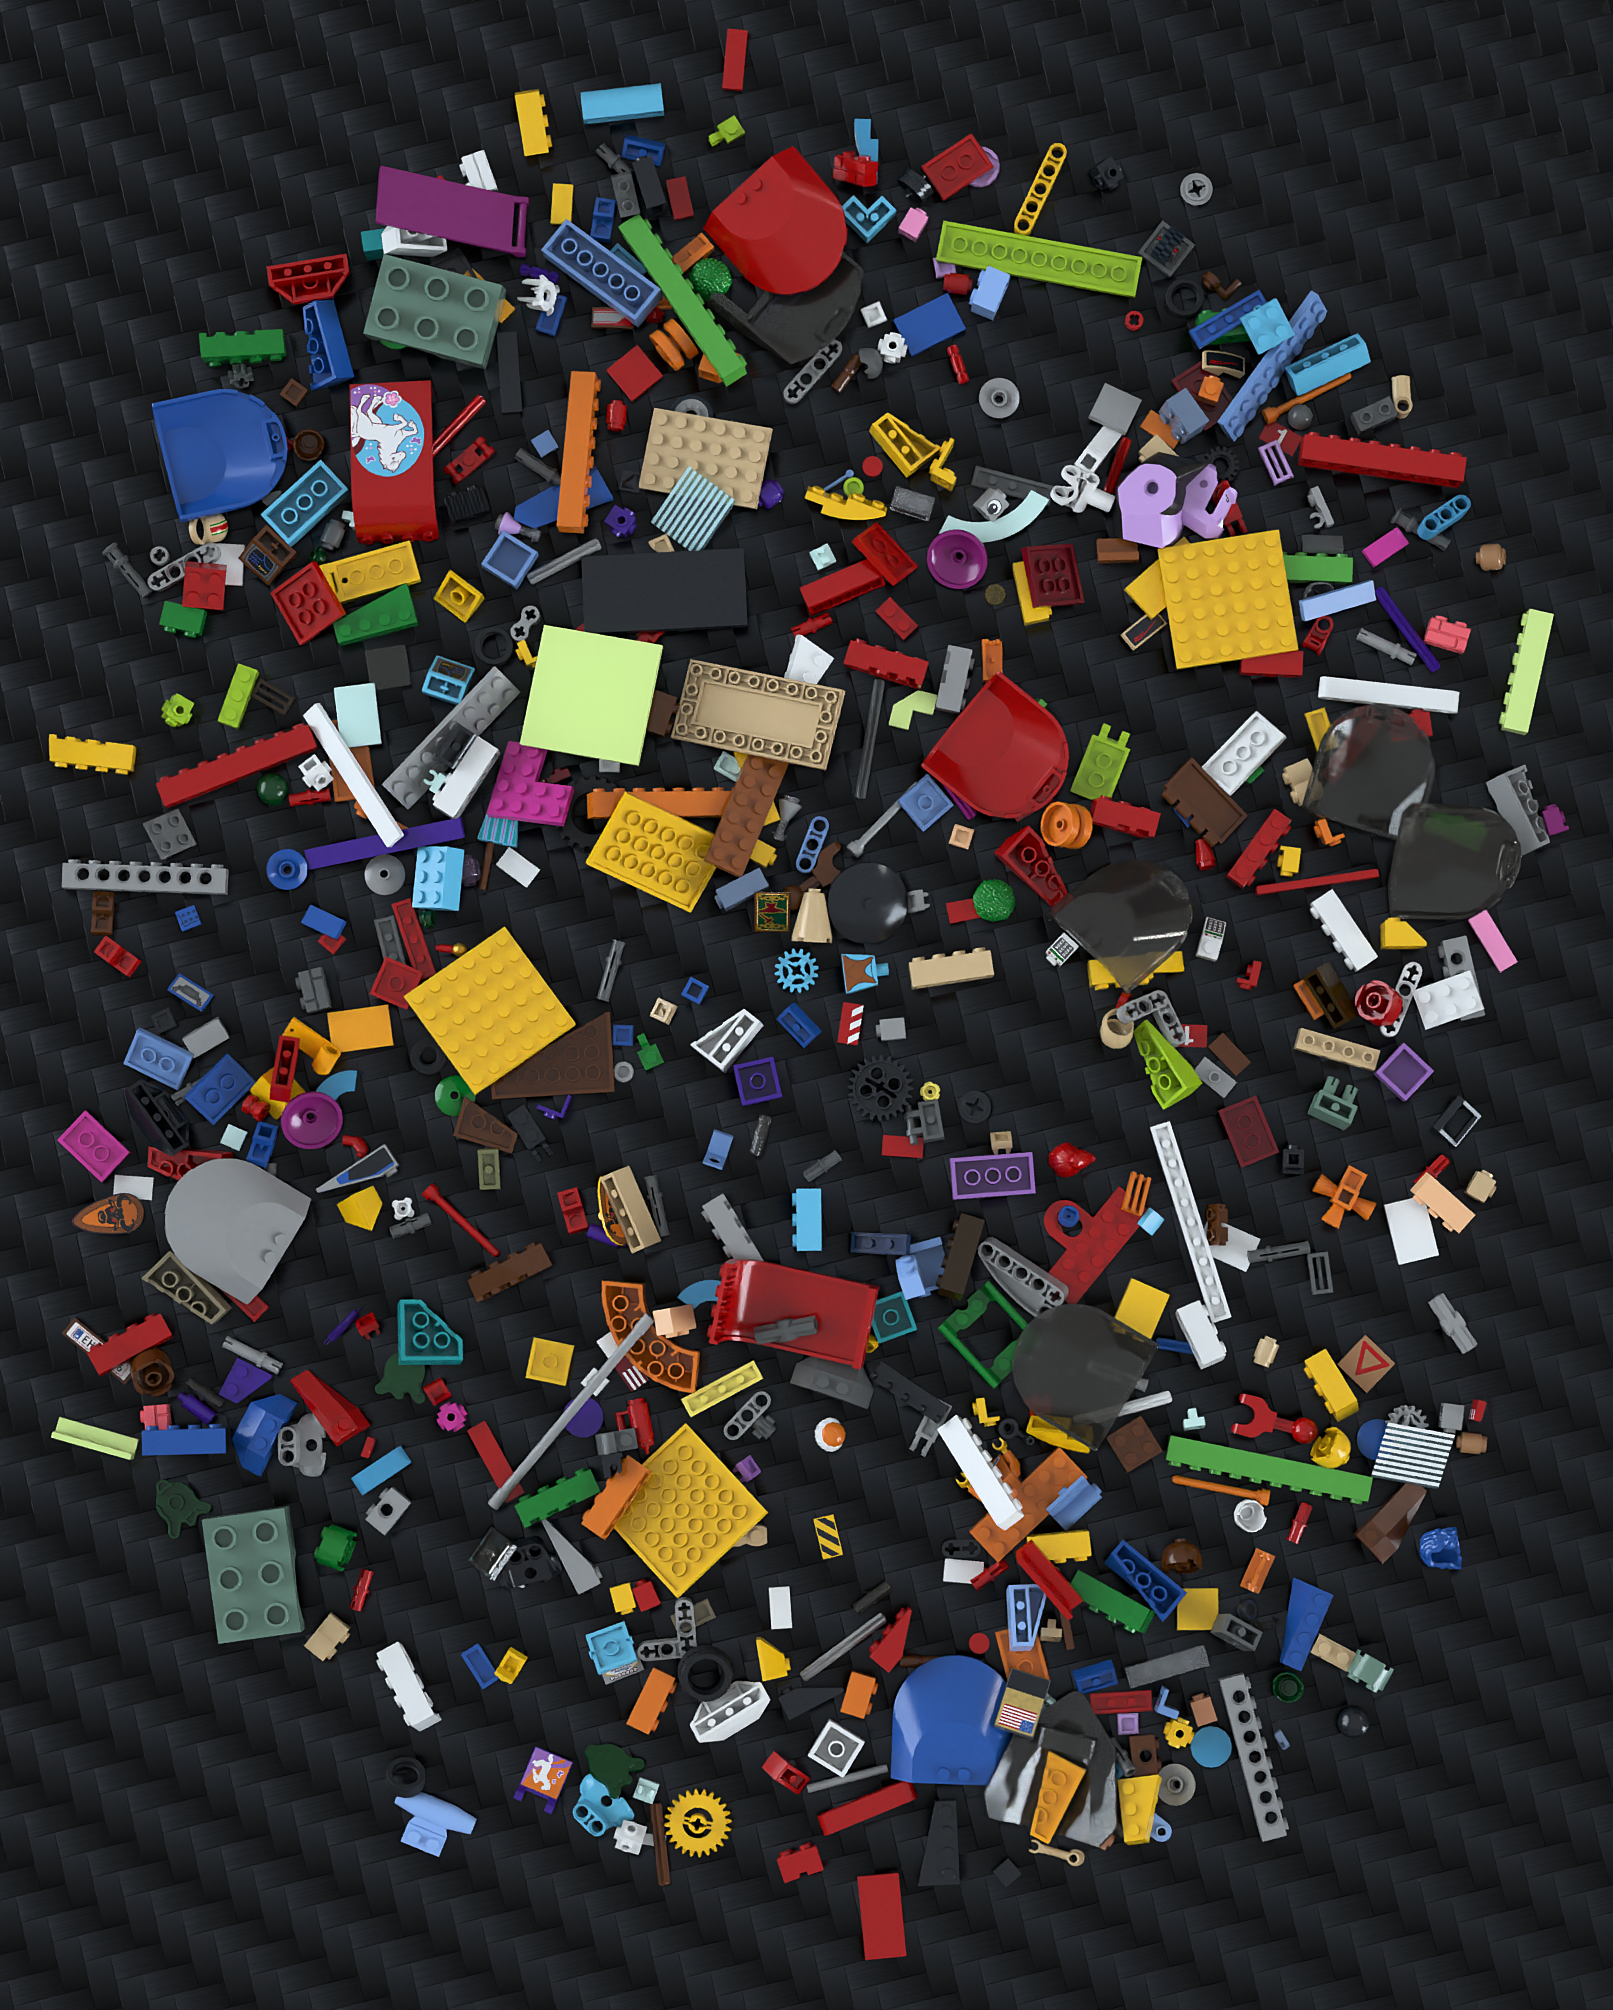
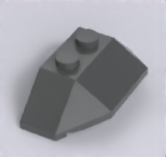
M812 1356L796 1363L790 1384L864 1409H868L874 1392L863 1367L859 1370L852 1368V1365Z

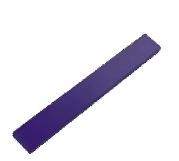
M460 817L402 829L401 831L404 836L392 847H387L378 834L307 849L304 852L308 870L464 838L465 833L462 819Z

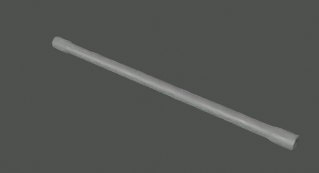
M647 1313L642 1316L630 1334L505 1484L488 1501L491 1507L498 1510L508 1498L510 1492L640 1336L653 1324L654 1319Z

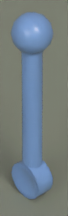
M847 470L844 476L825 487L824 492L830 490L843 480L853 477L854 472Z

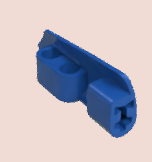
M595 465L589 471V476H592L591 488H588L587 495H590V506L586 507V510L613 500ZM554 485L516 506L514 520L533 529L557 521L560 485Z

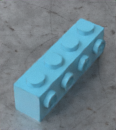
M1357 333L1286 366L1285 371L1291 388L1297 396H1300L1370 363L1371 360L1366 343Z

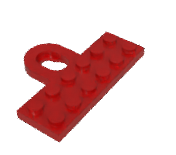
M1118 1186L1094 1217L1090 1216L1076 1203L1068 1200H1060L1051 1204L1044 1214V1227L1047 1233L1067 1249L1048 1273L1068 1287L1069 1294L1065 1301L1072 1307L1075 1306L1138 1229V1221L1148 1210L1144 1207L1143 1214L1140 1217L1121 1210L1126 1191ZM1130 1196L1128 1207L1130 1208L1133 1200L1132 1196ZM1064 1206H1073L1079 1212L1082 1231L1076 1237L1065 1235L1058 1223V1213Z

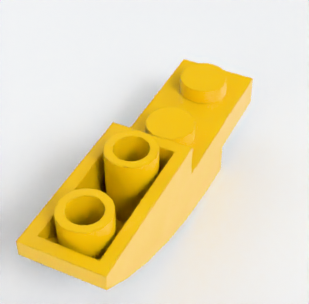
M808 486L805 494V499L823 505L821 509L822 514L841 519H875L885 516L887 512V507L884 506V503L877 500L869 501L859 493H849L847 500H844V497L837 493H832L831 495L824 492L825 490L821 487Z

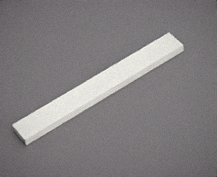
M314 704L303 715L385 845L392 847L404 836L403 832L321 704Z

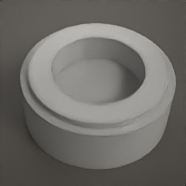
M619 1062L613 1069L614 1077L620 1082H628L634 1075V1069L628 1062Z

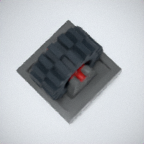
M1162 220L1140 249L1138 255L1171 278L1195 244L1188 240L1174 226H1169Z

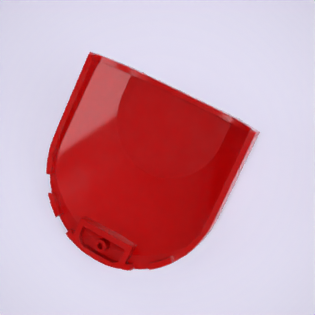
M794 146L767 160L712 211L703 228L749 282L762 290L779 295L806 292L820 285L838 266L842 258L840 256L844 245L847 242L845 213L841 203Z
M998 670L982 686L932 747L922 762L921 767L975 810L989 816L1017 818L1039 810L1057 794L1067 774L1069 750L1065 734L1055 717Z

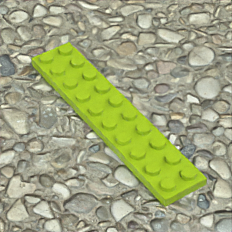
M943 221L936 261L986 271L987 266H990L1011 276L1135 298L1142 257Z

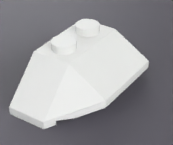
M735 1681L719 1699L701 1702L693 1721L690 1723V1727L699 1743L725 1740L758 1720L768 1705L770 1698L761 1682Z

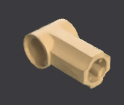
M1405 375L1391 378L1393 405L1398 413L1397 418L1400 419L1407 417L1413 406L1410 393V376ZM1400 403L1405 404L1407 410L1401 411L1397 405Z

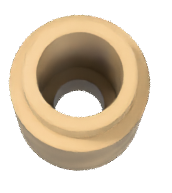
M1265 1336L1264 1339L1260 1338L1253 1355L1255 1357L1253 1362L1269 1368L1279 1348V1345L1276 1344L1277 1340Z

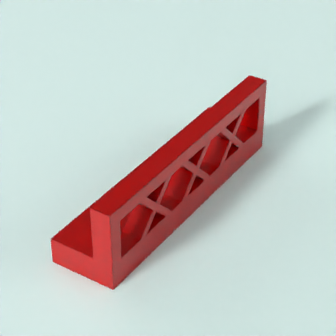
M1030 1540L1015 1551L1017 1562L1067 1620L1073 1617L1072 1609L1083 1602L1082 1597L1035 1542Z

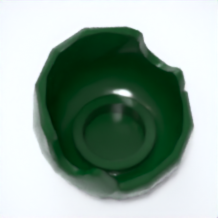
M267 773L258 780L257 792L264 803L276 806L286 800L289 790L285 779L281 775Z
M1288 1671L1282 1672L1274 1678L1273 1693L1280 1701L1285 1703L1296 1702L1303 1695L1304 1683L1298 1674Z

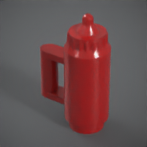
M644 1398L628 1401L627 1411L614 1413L618 1431L626 1429L623 1415L628 1414L631 1428H635L638 1447L642 1448L645 1454L648 1455L650 1446L654 1445V1434L648 1405Z

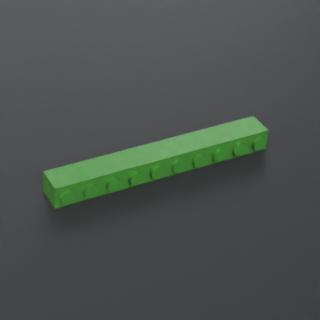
M637 214L618 226L627 244L656 286L661 289L663 296L726 387L747 374L744 367L747 363L741 354L736 355L734 352L736 347L730 339H725L723 335L726 333L720 324L716 325L714 323L715 317L710 309L705 310L702 306L705 304L699 294L695 295L692 289L694 287L688 278L684 280L682 269L678 263L673 264L671 261L673 257L669 250L662 248V241L658 234L655 233L653 235L650 231L652 226L646 218L642 219Z
M1169 1435L1165 1460H1169V1465L1181 1467V1463L1189 1465V1469L1201 1471V1467L1208 1468L1209 1473L1221 1475V1472L1230 1473L1229 1477L1241 1479L1242 1476L1250 1477L1249 1481L1261 1484L1262 1480L1270 1481V1486L1279 1488L1282 1487V1484L1290 1485L1289 1490L1302 1492V1488L1309 1489L1310 1494L1322 1496V1493H1328L1332 1499L1342 1500L1343 1497L1351 1498L1350 1502L1361 1505L1363 1501L1368 1502L1373 1480V1477L1172 1435Z

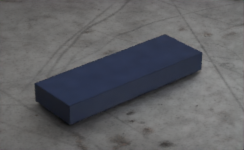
M851 1232L850 1252L910 1255L911 1235Z

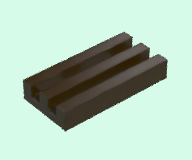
M261 678L250 695L284 716L287 715L292 703L296 700ZM261 684L289 699L288 703L260 688ZM257 691L285 706V708L282 710L256 695Z

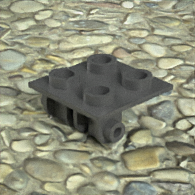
M179 809L143 823L161 860H167L172 855L197 845Z

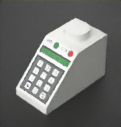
M1206 917L1196 957L1214 962L1217 960L1226 922Z
M1063 933L1045 952L1048 955L1046 959L1053 966L1057 964L1060 967L1079 946Z

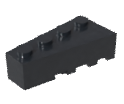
M955 1798L934 1800L918 1886L960 1884Z

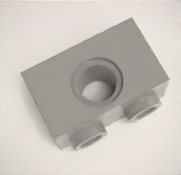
M391 1487L390 1490L385 1488L379 1496L382 1500L377 1506L373 1504L366 1512L368 1517L365 1520L384 1535L389 1532L412 1503L394 1487ZM384 1504L392 1506L393 1511L391 1515H385L382 1512Z

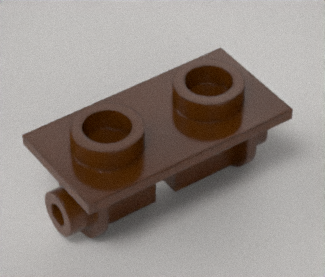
M1225 1204L1208 1205L1206 1213L1208 1219V1231L1206 1234L1209 1246H1226V1242H1228V1227H1221V1223H1228V1209Z

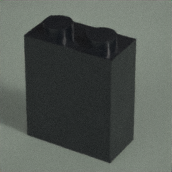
M641 156L635 159L636 162H632L633 171L648 218L667 212L666 200L652 157Z

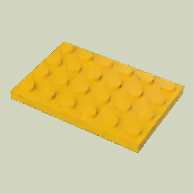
M625 791L587 858L586 863L593 868L691 913L717 868L704 862L714 833Z

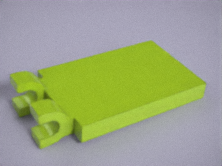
M1104 723L1099 736L1092 734L1070 792L1090 800L1100 798V795L1111 798L1130 752V749L1125 747L1130 733L1122 731L1119 741L1107 737L1111 726Z

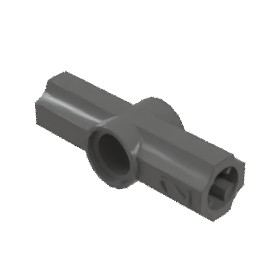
M815 1315L798 1319L787 1318L772 1324L760 1325L754 1328L755 1340L758 1345L775 1341L786 1342L794 1340L800 1336L818 1333V1322Z

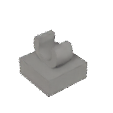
M923 890L907 892V913L923 911L925 908L930 907V904H924V897L928 896V893H923Z

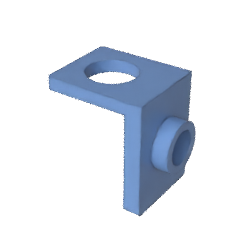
M714 1130L703 1164L722 1170L733 1136ZM709 1159H715V1160L719 1161L720 1163H714V1162L710 1161Z

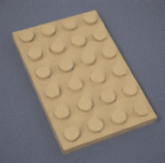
M654 408L639 488L670 494L686 469L691 467V470L674 495H678L695 470L697 473L681 496H685L700 474L702 475L701 479L688 497L691 498L704 478H706L707 482L696 496V499H699L711 482L713 485L702 500H706L716 486L718 489L710 501L713 502L719 491L722 490L723 493L718 499V503L727 494L729 496L724 504H727L733 498L734 501L731 505L757 509L773 429Z

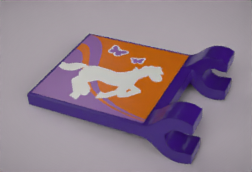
M535 1746L514 1799L522 1801L525 1791H529L547 1799L548 1802L544 1811L552 1814L573 1762Z

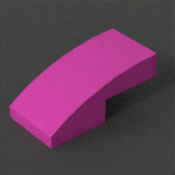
M1396 527L1365 548L1362 553L1374 568L1404 548L1409 542L1399 528Z

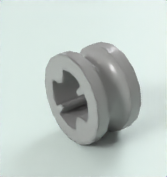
M155 547L150 553L151 560L158 566H163L169 561V552L164 547ZM158 551H162V554L165 553V557H162V561H158L157 558L155 559V555H158Z

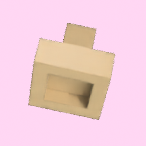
M1011 1131L990 1133L994 1154L998 1155V1150L1004 1148L1006 1154H1010L1012 1148Z
M1048 1619L1047 1628L1041 1627L1040 1641H1061L1062 1629L1056 1628V1619Z

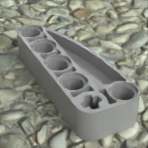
M994 1237L986 1238L979 1245L978 1254L984 1265L998 1284L1019 1305L1043 1322L1050 1321L1057 1314L1069 1294L1068 1287L1064 1283ZM985 1245H990L993 1252H988ZM1002 1256L1008 1257L1010 1264L1005 1263ZM1019 1268H1025L1027 1275L1021 1274ZM1036 1279H1041L1044 1282V1286H1039ZM1056 1291L1060 1293L1059 1297L1055 1295ZM1043 1307H1048L1051 1310V1314L1045 1313Z

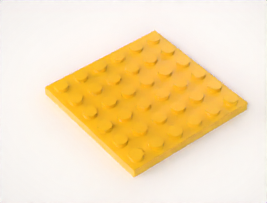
M1279 530L1172 546L1157 550L1177 670L1298 651Z
M505 927L404 996L474 1095L576 1025Z
M686 1423L642 1464L652 1473L614 1527L677 1598L768 1513Z

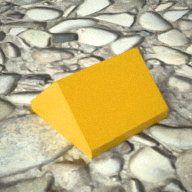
M450 570L433 599L466 623L485 598L482 593Z
M273 1067L263 1074L249 1091L257 1096L259 1101H265L270 1104L269 1113L277 1121L282 1116V1112L288 1102L269 1100ZM295 1079L290 1100L306 1092Z

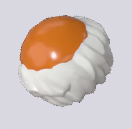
M830 1417L819 1422L814 1437L822 1449L834 1452L842 1446L846 1433L841 1423L837 1419Z

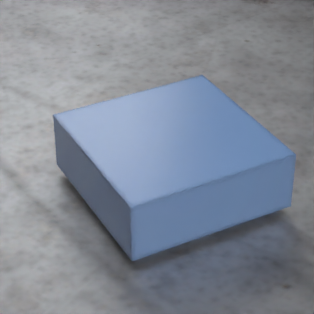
M549 430L531 440L541 458L559 448Z

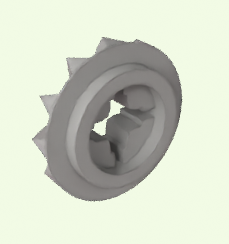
M1200 173L1188 175L1180 186L1181 197H1183L1186 203L1193 206L1203 205L1210 199L1213 191L1211 181ZM1193 182L1197 188L1203 187L1199 191V197L1195 192L1189 193L1191 190H1193Z

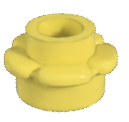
M926 1082L920 1089V1095L923 1096L925 1101L935 1100L940 1096L939 1086L932 1082Z

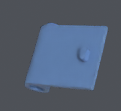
M1081 1475L1068 1489L1066 1486L1058 1492L1060 1496L1046 1510L1067 1531L1102 1498L1099 1495L1102 1491L1095 1483L1090 1485L1084 1476Z

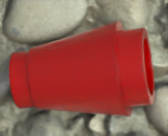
M1204 839L1195 841L1196 865L1199 866V870L1214 868L1216 859L1210 845Z

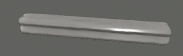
M595 538L528 573L527 578L531 584H535L581 560L582 556H588L600 550L601 544Z

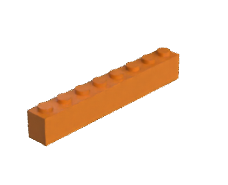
M571 371L557 516L559 532L584 533V527L588 526V514L585 513L586 507L590 506V495H587L588 488H591L592 476H589L590 468L593 469L594 464L591 450L595 449L593 430L597 429L595 411L599 410V399L596 397L597 391L600 392L601 380L598 379L596 372Z
M723 787L712 788V791H704V788H692V791H685V788H672V791H665V788H653V792H645V788H634L633 792L628 793L681 818H721L733 788H731V791H724ZM598 788L593 789V792L587 794L588 819H610L625 793V788L613 789V792H605V789Z

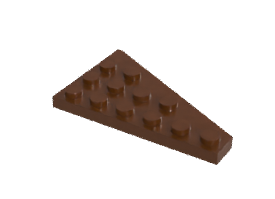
M605 1012L603 1015L536 1052L491 1084L492 1099L615 1092L610 1012Z

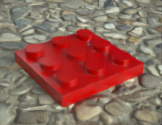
M316 561L308 564L270 592L300 645L307 643L346 614Z

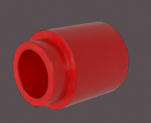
M945 274L943 290L948 291V293L967 295V291L972 290L973 279H969L967 274Z
M612 400L611 404H607L605 421L607 430L623 431V426L626 425L627 406L623 405V401Z

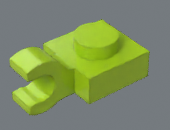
M734 115L717 125L719 131L711 134L708 140L712 147L724 139L729 144L743 136L745 131Z

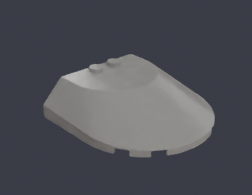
M235 1158L209 1160L189 1170L173 1188L165 1209L164 1227L167 1241L176 1258L187 1269L243 1303L248 1304L263 1289L305 1220L311 1198L247 1161Z

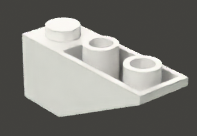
M1103 426L1080 455L1074 466L1080 467V470L1087 473H1095L1123 434Z

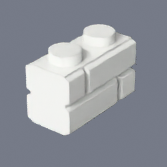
M484 150L461 158L463 164L459 166L462 175H467L469 183H466V185L498 192Z

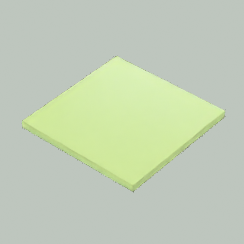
M544 625L520 745L639 766L663 646Z

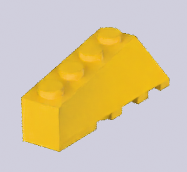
M49 734L50 761L55 763L56 767L67 768V765H75V769L87 770L88 767H94L95 771L108 772V769L116 770L115 773L128 775V771L134 772L137 748L133 745L112 742L101 744L100 741L90 739L84 742L81 739L68 736L65 739H59L57 735Z

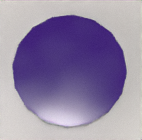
M589 1398L565 1426L566 1429L577 1437L594 1435L601 1428L604 1420L601 1406L594 1399ZM575 1399L571 1400L565 1406L564 1412Z

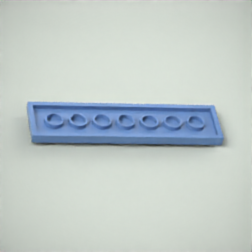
M1310 291L1290 319L1289 324L1295 335L1281 342V345H1277L1275 348L1272 347L1267 351L1217 421L1227 438L1233 442L1242 435L1247 423L1255 417L1257 409L1261 404L1265 403L1272 388L1277 386L1280 377L1286 372L1285 367L1291 365L1295 356L1302 351L1307 339L1313 336L1317 325L1325 319L1327 310L1317 293Z

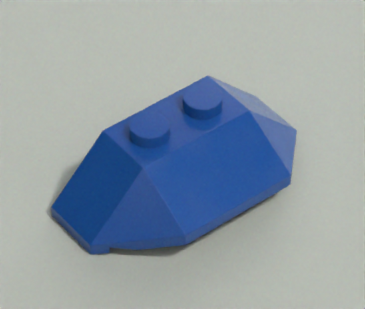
M277 1394L250 1403L232 1438L243 1468L261 1477L278 1444V1433L280 1429L287 1427L298 1405L297 1402L282 1394Z

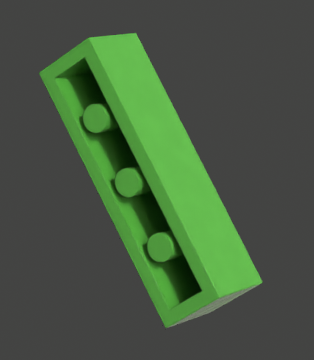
M1283 552L1287 583L1311 584L1317 581L1335 585H1350L1352 583L1353 558H1348L1347 554H1336V557H1328L1326 553H1316L1315 556H1307V553L1298 552L1293 556Z

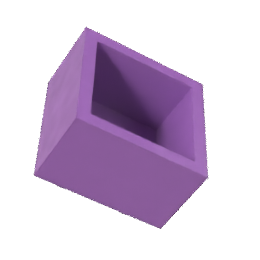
M1402 1043L1373 1074L1404 1102L1434 1071L1405 1043Z

